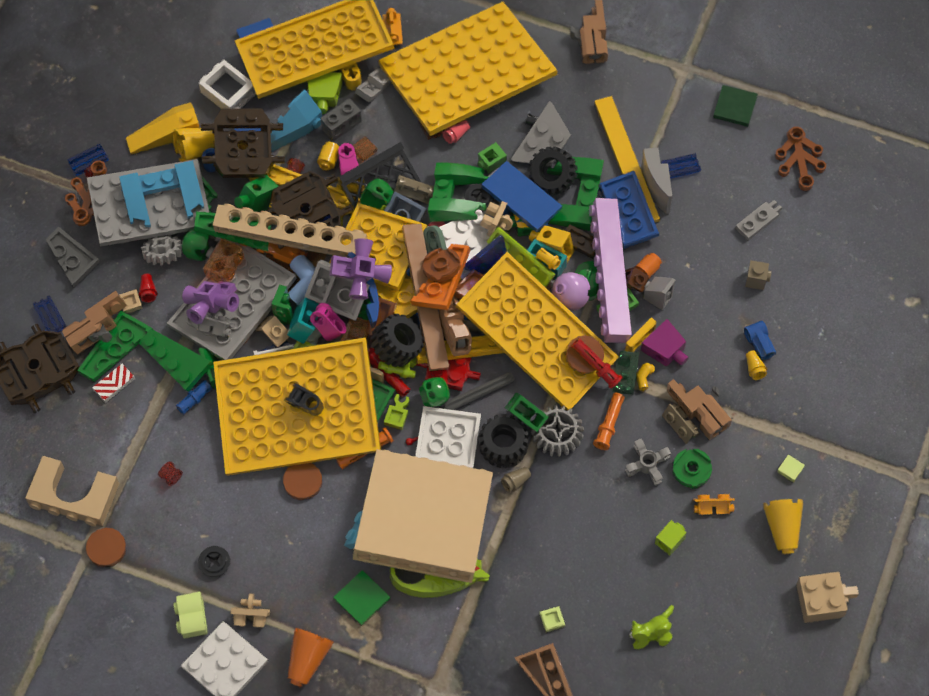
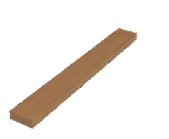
M422 224L403 225L402 232L414 295L417 296L421 285L428 280L422 269L423 260L427 255ZM417 306L429 371L448 369L449 363L438 309Z

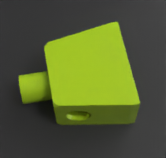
M330 72L308 80L309 95L322 111V114L327 113L328 107H335L337 105L343 85L342 73Z

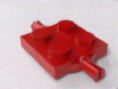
M472 357L448 360L449 368L445 370L429 371L428 363L416 364V366L427 368L425 380L440 377L446 381L450 389L459 391L463 390L464 383L468 378L479 381L481 376L479 372L470 371Z

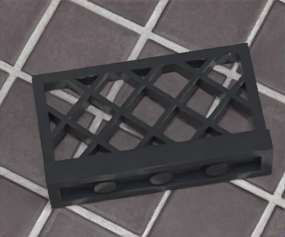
M401 142L337 178V185L341 186L354 210L358 199L361 197V187L368 185L362 183L366 174L374 176L373 180L378 177L385 179L388 184L389 181L397 183L396 179L390 178L393 168L402 171L401 176L404 177L406 172L411 174L414 180L421 182L403 151L404 146ZM399 155L404 161L402 168L393 165L395 158ZM380 166L389 167L387 177L378 174ZM350 183L359 185L357 194L350 193L346 185Z

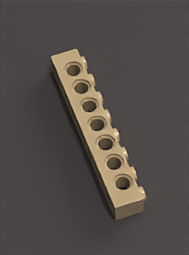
M218 204L213 222L215 232L346 258L349 252H353L356 255L355 239H367V234H364L361 230L349 231L341 226L329 227L322 222L314 224L302 218L294 220L286 215L274 216L267 211L259 213L247 207L242 209L235 208L231 204ZM234 217L240 218L236 223L231 222ZM252 221H258L256 226L249 225ZM270 225H277L274 230L268 229ZM290 228L295 229V232L292 234L286 233ZM307 232L314 233L310 238L305 237ZM325 236L333 237L330 241L323 240ZM345 239L351 240V243L348 245H343L342 241Z

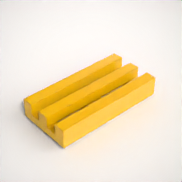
M650 318L626 342L625 351L629 355L655 330L656 321L653 318Z

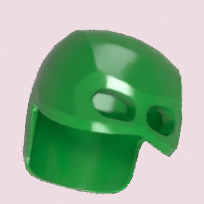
M374 179L365 187L360 197V203L380 209L383 205L387 206L390 203L394 191L384 180Z
M194 230L189 231L182 241L183 254L189 259L204 261L205 255L209 250L208 238L210 235Z
M434 377L427 379L419 387L423 404L426 407L441 406L450 398L449 387L443 378Z

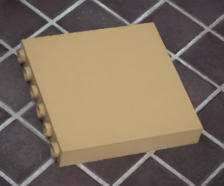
M377 449L354 547L353 560L472 583L493 472Z

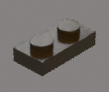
M569 225L566 231L571 234L574 250L593 259L596 255L595 250L592 248L594 237Z

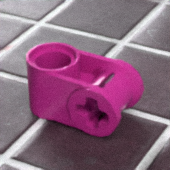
M349 143L342 144L338 149L341 175L359 166L354 146Z
M320 303L316 307V311L310 316L311 323L327 341H332L346 332L345 323L337 316L331 306L326 303Z

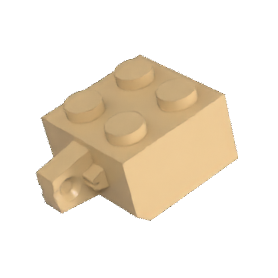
M839 572L799 577L796 584L804 623L844 617L848 611L846 603L849 602V599L857 598L859 594L857 586L846 587L845 584H842Z

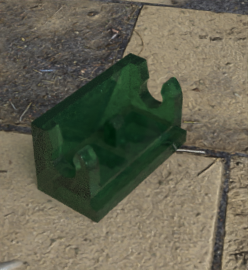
M620 351L615 372L618 375L620 374L622 379L613 387L612 392L634 395L639 352Z

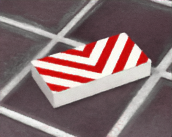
M121 364L92 388L106 403L131 383L135 377Z

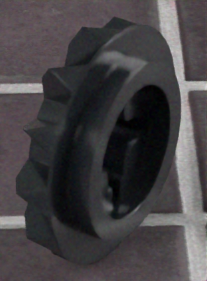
M482 184L470 186L464 194V200L477 202L475 197L482 193L483 200H480V202L486 203V209L490 202H494V197L481 187Z
M210 546L201 552L198 565L204 575L206 574L211 578L213 576L220 577L221 574L227 572L230 565V556L224 548ZM209 558L213 560L219 558L218 563L220 566L214 564L210 567L211 561Z

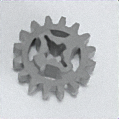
M171 234L154 237L153 239L148 238V242H144L143 247H141L143 259L147 260V263L152 262L153 265L160 263V266L165 262L170 264L172 260L177 261L176 257H181L182 253L181 240H178L177 236L172 238Z

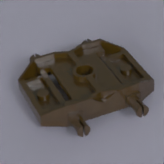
M221 109L214 123H201V131H212V134H214L215 155L202 156V164H213L215 170L223 178H265L273 164H285V156H273L271 154L272 131H283V123L270 122L263 109ZM260 128L261 131H224L223 129ZM239 144H246L248 147L242 150L237 146Z
M311 171L274 189L270 201L271 207L265 210L272 215H286L294 220L298 218L306 219L309 223H316L330 215L331 218L322 222L329 227H343L344 216L354 212L350 204L341 210L337 208L327 187L338 181L335 174L324 179V177ZM304 206H311L309 212H301ZM290 228L286 233L292 234L295 232V229ZM307 232L305 237L310 238L314 233ZM325 236L323 240L330 241L333 237ZM277 244L280 250L286 247L284 245ZM299 249L305 254L310 252L309 250Z
M35 324L37 330L34 325L31 327L35 335L29 337L23 344L7 348L4 342H0L2 347L0 346V385L11 405L29 404L33 413H37L34 406L38 412L41 410L36 402L37 399L64 386L68 395H72L70 390L74 394L75 390L71 381L79 369V365L62 334L41 330L39 324ZM42 344H45L47 350L49 351L52 359L54 360L57 368L60 371L59 373H57ZM10 360H13L28 389L25 390ZM33 362L40 363L36 369H31L30 365Z

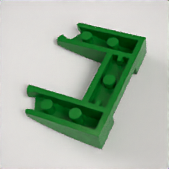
M572 157L575 159V165L578 168L576 170L577 178L574 179L581 180L576 205L561 204L562 209L548 224L564 227L572 225L580 230L590 231L592 216L589 215V207L598 195L604 160ZM558 161L553 168L549 167L547 174L561 176V163Z
M436 163L434 191L428 206L430 222L477 220L476 210L485 211L486 203L452 198L455 185L482 184L489 177L483 175L485 173L484 169L466 164Z

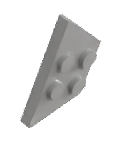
M548 102L511 158L512 162L530 164V159L533 160V155L535 153L538 154L542 148L546 149V147L550 146L563 149L571 134L552 102ZM555 160L549 161L545 166L551 167Z

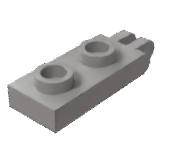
M775 200L769 204L765 202L740 221L735 229L749 241L779 217L782 207L779 205L774 209L777 205Z

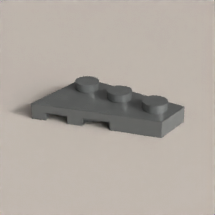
M59 227L46 239L48 246L73 288L100 263L95 255Z

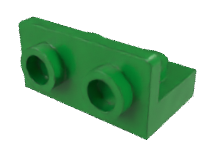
M279 284L272 301L273 314L283 325H290L293 317L291 302H289L290 294H288L287 286Z

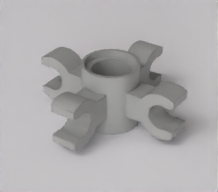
M642 439L634 441V449L639 454L640 460L626 465L625 472L628 477L641 471L650 475L655 486L662 483L663 477L656 465L671 458L669 448L666 447L655 453L646 449ZM648 459L651 460L653 463L647 465L643 461Z

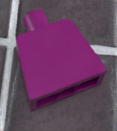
M668 319L654 330L641 345L643 353L664 366H668L673 360L682 366L689 359L682 352L686 345L685 339Z

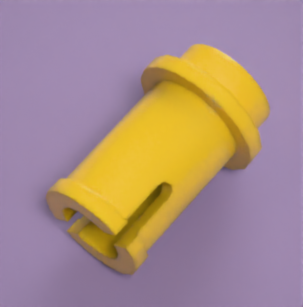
M544 248L538 250L536 258L547 264L549 269L555 270L561 263L557 255L553 256Z

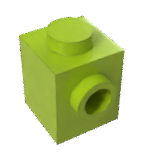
M671 520L656 536L655 545L671 556L685 540L687 532L680 523H674Z

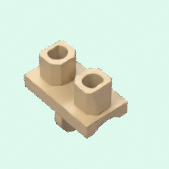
M502 201L500 206L490 202L485 212L486 214H484L480 226L488 229L487 236H491L497 226L503 230L511 229L513 221L507 214L502 215L507 205L506 202Z
M249 594L248 599H241V605H248V608H231V614H234V625L246 626L247 615H253V626L265 627L267 616H270V609L254 608V606H261L262 601L254 600V594Z

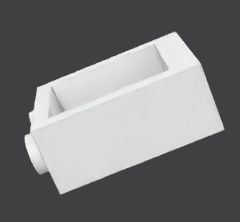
M225 60L216 64L208 75L203 76L199 82L200 92L221 109H241L256 95L251 80ZM225 73L243 85L229 100H226L211 88Z

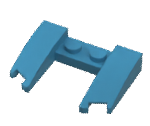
M193 161L174 164L175 168L145 175L138 176L137 172L119 176L130 224H133L134 219L145 221V227H151L144 195L180 188L188 219L193 217L191 210L200 205L203 209L204 203Z

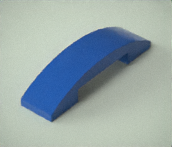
M349 252L347 258H354L356 255L353 252ZM372 278L366 282L370 285L367 294L371 302L366 306V314L371 327L375 328L379 312V297L376 284Z

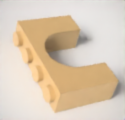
M42 456L25 498L29 506L35 510H48L52 515H65L73 521L83 520L90 526H103L119 486L117 477L97 472L91 490L85 498L77 502H65L56 496V489L64 471V466L60 460Z

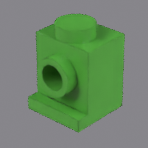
M494 143L478 153L477 164L479 168H483L488 173H491L507 161V155L497 143Z

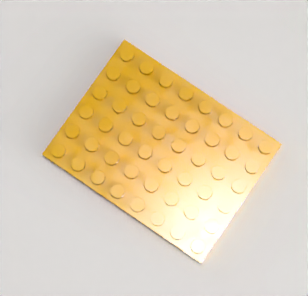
M504 2L498 3L378 60L381 69L430 136L558 75L557 69Z
M366 338L213 362L224 466L227 476L375 453L377 449L381 450ZM294 383L304 387L320 398L324 405L321 414L316 416L310 415L284 401L285 397H288L291 393ZM317 401L311 402L309 408H314L317 405Z

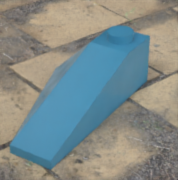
M303 90L288 105L290 110L284 117L280 115L277 119V123H283V131H272L271 152L320 127L322 111L306 90Z

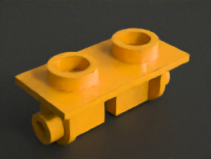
M389 8L386 14L382 15L383 22L393 44L402 45L400 13H397L394 8Z
M718 494V498H710V495H698V499H693V501L697 502V505H694V513H698V515L712 514V507H716V514H730V512H734V504H730V501H735V499L730 498L729 494Z

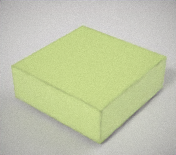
M788 455L777 472L794 482L805 465Z
M559 606L540 612L545 632L565 627Z

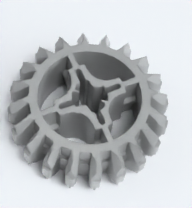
M555 405L554 410H551L549 406L546 408V412L541 410L549 417L538 432L533 429L531 430V435L534 436L533 442H538L537 448L543 447V453L550 451V456H553L554 452H556L558 457L561 456V452H564L565 455L569 454V450L574 452L575 446H580V440L583 439L582 432H584V427L581 426L582 420L578 419V414L572 415V409L565 411L564 405L561 409H558V406ZM554 420L552 424L543 427L547 422ZM556 425L559 429V437L556 432ZM572 435L568 440L561 442L564 437Z

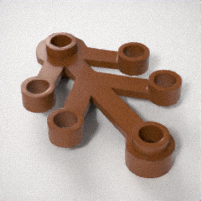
M795 126L789 129L787 133L788 140L785 144L776 150L775 158L783 161L786 158L787 151L793 145L795 148L794 153L789 159L779 166L778 174L782 177L788 176L790 168L797 161L800 173L798 186L803 191H809L813 187L814 179L808 175L805 160L815 166L816 172L823 173L826 169V163L815 158L822 155L823 147L807 139L804 130L801 127ZM802 145L811 149L812 155L803 150Z
M98 160L92 163L91 171L94 174L93 177L106 174L107 167L103 161ZM75 177L71 180V185L74 190L78 191L84 201L82 207L78 205L77 197L73 193L67 194L65 201L74 210V223L78 226H85L94 215L93 207L90 208L92 204L89 188L86 192L82 180L79 177Z

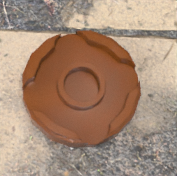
M439 248L429 252L423 260L422 269L428 279L436 282L447 281L453 278L461 268L458 254L446 248L447 250Z
M586 335L578 336L567 346L565 352L566 362L574 371L580 372V374H590L596 370L571 345L578 338H581L602 361L604 359L603 347L593 337Z
M312 463L292 465L283 476V485L286 492L292 498L297 500L310 499L319 493L322 487V475L320 470Z
M113 528L98 529L87 540V555L99 567L114 566L122 560L126 553L125 539L119 531Z

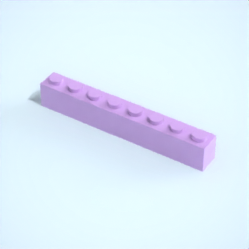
M595 198L593 204L589 207V215L592 216L591 233H594L592 248L596 253L594 266L597 267L596 283L599 284L597 299L601 304L599 308V317L602 318L601 335H604V342L626 343L632 333L618 200Z

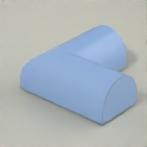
M304 255L295 257L290 264V268L301 279L288 292L290 298L297 305L304 299L316 268Z

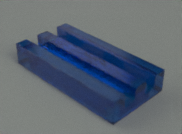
M98 144L67 160L75 175L78 176L90 170L93 162L100 160L105 163L109 161V158L102 145Z
M696 153L660 162L661 164L668 163L669 171L678 170L669 173L670 179L701 172V166H699ZM695 165V167L684 169V167Z
M50 295L45 300L41 299L39 303H33L47 331L59 332L66 328V324ZM50 303L61 326H57L46 304ZM42 306L54 327L52 330L40 310Z

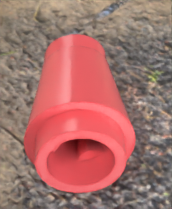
M463 120L446 128L442 133L444 139L450 144L456 143L470 129L469 123Z

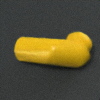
M642 364L636 373L640 391L649 388L647 376L654 373L655 367L653 364Z

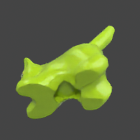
M670 605L662 615L652 618L645 624H638L632 621L629 635L636 640L633 644L634 649L644 648L651 641H657L660 646H665L671 641L672 634L670 629L672 624L669 622L668 617L673 613V605Z

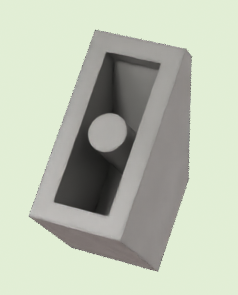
M654 277L651 282L648 281L644 286L643 299L663 310L673 297L676 280L667 277Z

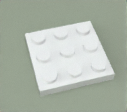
M476 210L475 212L478 216L477 220L451 221L439 227L442 230L447 248L451 244L467 245L470 247V253L461 275L462 279L472 270L479 272L496 264L502 257L498 251L487 243L490 236H487L488 229L480 226L484 217L481 210Z
M423 406L415 457L428 458L429 460L439 462L445 461L449 464L465 465L473 468L481 414Z
M223 621L181 666L213 696H237L268 663V659Z

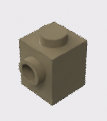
M750 260L745 287L764 290L766 282H770L772 271H768L769 263Z

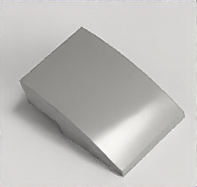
M659 148L643 149L641 169L650 195L665 214H670L672 189L668 163H660Z
M320 260L317 263L305 297L318 303H326L331 306L334 312L356 321L364 300L349 297L353 280L330 276L331 264Z

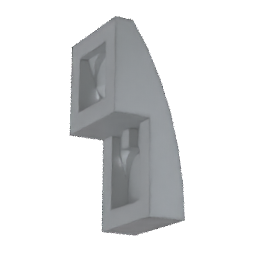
M378 68L369 74L367 81L356 88L355 93L366 101L371 102L391 81L384 71Z

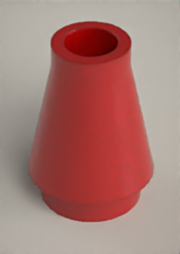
M143 274L141 276L139 297L143 302L150 303L155 301L158 293L152 280V275Z

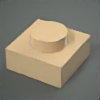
M137 290L120 294L127 304L123 308V312L130 313L143 309Z

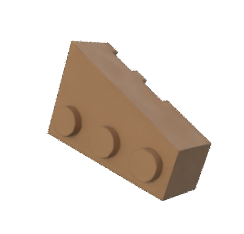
M553 643L515 657L517 663L544 696H573Z

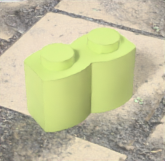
M201 592L176 596L177 602L174 603V611L176 615L179 614V621L176 622L178 634L181 633L184 639L208 634Z

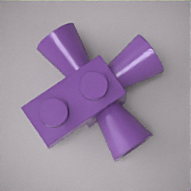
M359 238L354 240L356 252L354 258L335 255L331 257L330 276L353 280L349 297L357 300L368 299L366 282L374 278L388 283L391 278L392 267L391 265H375V258L369 257L373 241Z
M204 281L198 288L190 285L185 287L182 294L184 303L195 304L186 311L187 317L193 323L201 324L207 312L216 313L220 308L234 312L239 305V297L234 293L237 290L235 283Z

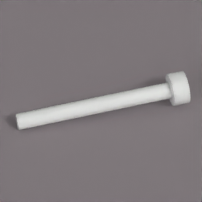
M292 344L260 352L256 350L253 353L254 355L278 352L292 349L294 346Z

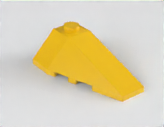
M191 102L173 107L126 137L131 155L172 143V134L176 133L173 131L174 129L200 128Z

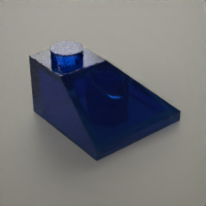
M499 235L465 264L463 270H476L479 273L486 274L507 252L504 237Z

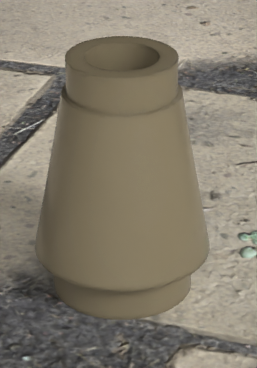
M527 467L504 474L501 483L506 491H516L531 477V473Z

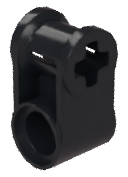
M294 383L291 393L288 397H285L284 401L310 415L316 416L321 414L324 405L320 398L304 387ZM317 401V405L314 408H309L311 402Z

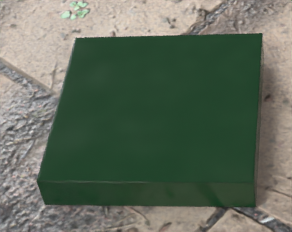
M723 85L713 118L749 127L758 94Z

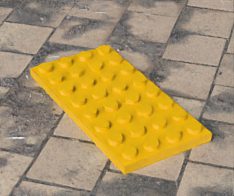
M343 0L235 40L258 99L394 49V44L374 0Z
M508 252L455 305L561 406L564 405L566 411L572 409L600 378L597 376L596 371L590 374H580V372L570 368L565 357L569 343L578 336H590L599 341L603 347L604 363L607 362L612 365L619 358L616 353Z

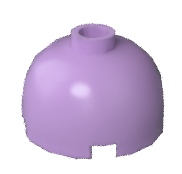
M574 272L563 273L553 283L552 294L569 310L581 309L589 299L587 295L590 285L588 280L581 274Z

